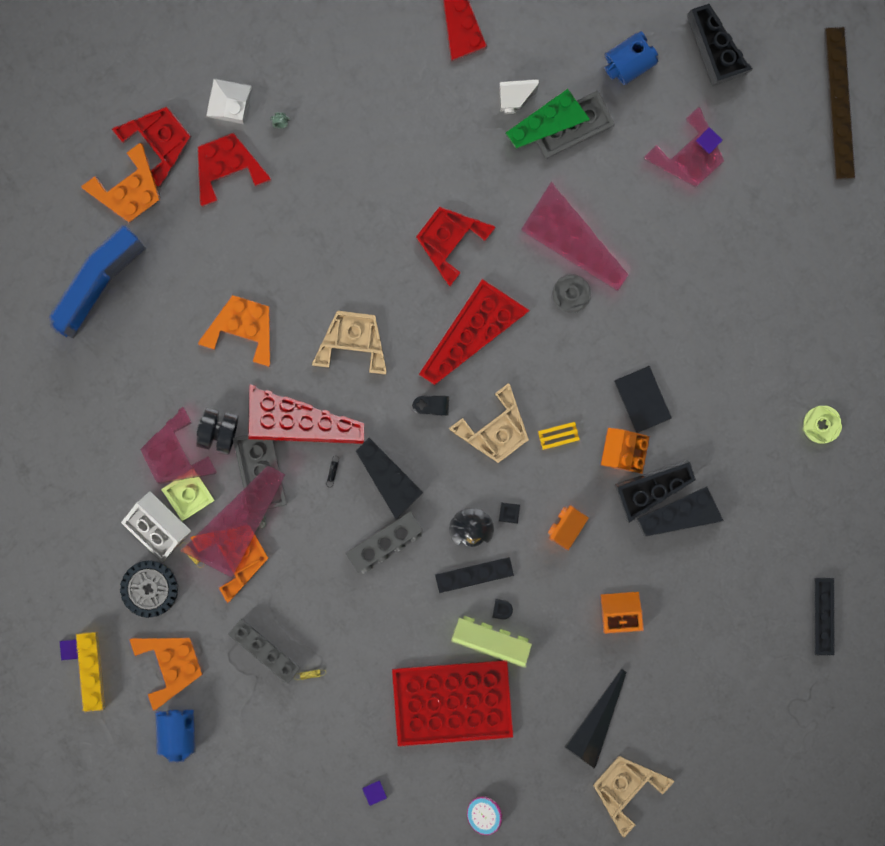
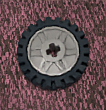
M149 560L136 563L122 577L123 579L120 584L121 599L126 608L140 617L152 618L160 616L167 612L176 601L178 583L175 575L167 566L160 562ZM149 584H151V588L154 589L153 593L149 592V594H147V590L144 588L145 586H149Z

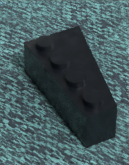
M710 4L689 11L687 17L712 86L746 75L753 69L744 59L741 50H738L732 41L733 38L727 33L723 23Z
M370 438L356 450L393 516L397 519L423 494V491Z
M685 460L614 485L626 521L630 523L696 479L690 462Z
M706 486L637 518L636 521L643 536L646 537L722 522L723 518Z

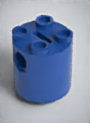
M642 31L636 32L604 54L608 65L604 68L612 80L617 77L623 85H627L659 62L656 57L658 56L657 51L653 46L649 47L646 42L647 38Z
M194 710L155 712L157 755H163L169 762H181L192 753H195Z

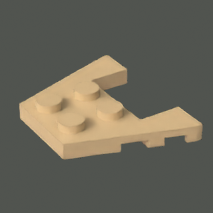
M337 311L312 362V366L329 368L332 348L371 353L369 373L386 375L387 371L375 315Z
M509 383L495 393L506 408V411L477 433L472 431L463 418L449 428L454 434L497 463L501 462L529 440Z
M618 756L596 780L593 786L619 832L625 838L634 828L635 824L621 810L647 781L662 794L667 791L674 781Z

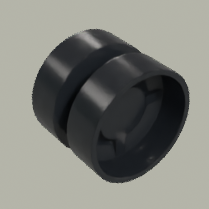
M206 408L203 417L199 421L196 446L210 450L215 440L217 441L216 452L229 455L233 445V438H235L239 416L225 413L222 422H219V411Z

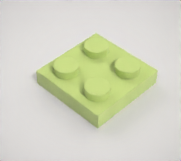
M194 468L161 489L182 522L215 501Z

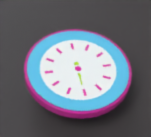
M478 797L469 804L467 818L470 826L477 833L491 835L500 828L502 813L495 801L488 797Z

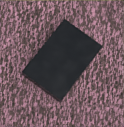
M650 366L614 380L636 433L672 419Z

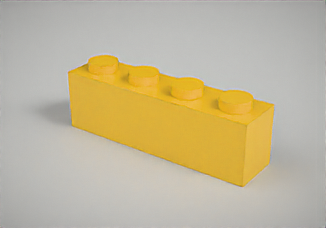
M98 632L76 634L83 712L105 709V697Z

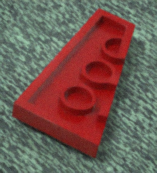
M443 0L451 61L487 48L469 0Z

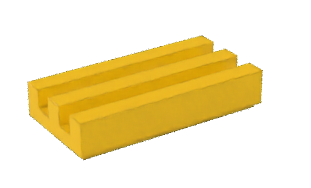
M575 422L538 431L543 450L580 440ZM569 427H572L573 429L571 431L543 438V434ZM571 434L575 436V438L545 445V441Z

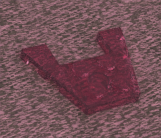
M700 107L685 119L697 131L698 135L672 159H669L657 145L643 157L648 162L694 187H697L724 162L718 146L708 154L695 142L709 128Z
M184 407L180 408L178 413L172 419L170 418L166 425L140 449L158 484L217 473L209 456L193 465L190 464L175 435V432L192 424Z

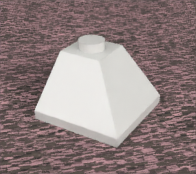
M214 79L206 116L244 124L251 86Z
M539 81L500 82L501 111H505V114H514L516 110H520L537 91Z

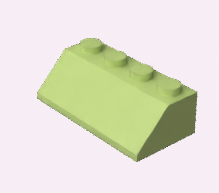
M464 616L463 619H458L451 641L525 667L532 646L531 643H528V638L520 635L517 638L511 637V632L503 629L497 632L492 630V625L483 622L481 625L475 624V619Z

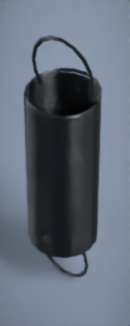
M331 461L327 481L334 484L339 463Z

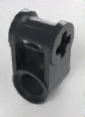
M419 396L413 401V410L418 414L449 416V396ZM420 400H423V403L427 405L423 410L416 406V403H419Z

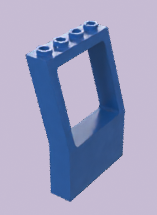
M125 225L88 257L50 316V319L53 321L50 325L66 338L68 336L71 338L75 337L111 279L146 249Z

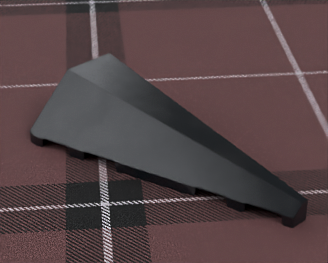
M622 668L565 745V748L593 768L597 765L627 673Z

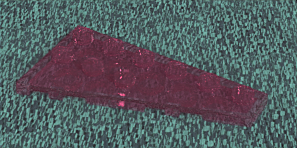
M551 182L521 231L618 291L628 273Z
M267 466L181 552L233 577L285 474Z

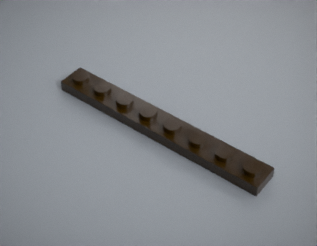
M845 27L825 28L835 180L854 179L855 168Z

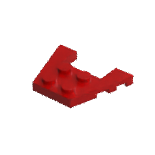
M168 107L112 128L122 143H125L139 131L160 157L162 162L151 170L157 187L162 186L191 139V135Z
M234 133L198 146L201 207L218 201L211 182L247 168L255 187L271 181L269 175Z
M439 207L418 233L416 239L446 283L451 286L461 274L460 271L445 261L468 230H471L482 240L486 241L496 227Z

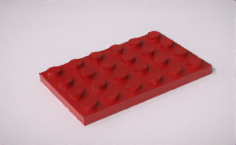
M506 660L392 669L398 746L513 738L508 663Z

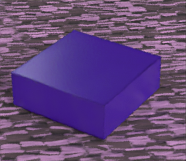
M709 127L695 142L710 154L723 139Z
M76 639L59 641L61 660L78 659Z
M380 780L362 788L369 806L387 799Z

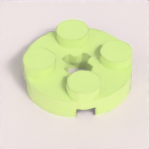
M817 406L810 409L803 420V431L806 436L818 444H826L835 440L842 430L840 415L830 406ZM824 419L826 420L827 428L820 430L817 423Z

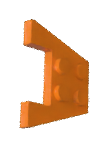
M142 143L137 144L127 152L138 169L108 192L96 176L81 186L82 189L127 222L133 221L160 201Z
M232 295L199 340L198 345L215 350L221 331L258 342L253 362L270 367V307Z
M250 525L190 537L199 553L217 543L236 578L219 587L227 603L235 597L269 559Z
M191 638L129 639L135 656L151 650L155 651L166 688L148 694L153 711L157 710L203 675Z

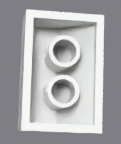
M150 491L134 505L121 522L161 562H164L191 532Z

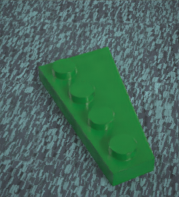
M566 89L505 134L514 147L518 149L542 138L590 121V119L571 92Z

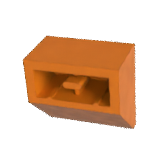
M608 428L601 465L643 474L650 436L622 429Z
M571 505L567 508L563 507L558 515L560 518L557 524L553 523L547 532L550 534L548 537L550 540L567 551L589 519Z
M639 592L600 594L603 633L643 631Z

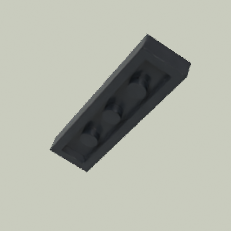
M510 557L435 574L439 593L514 576Z
M814 578V655H835L834 578Z

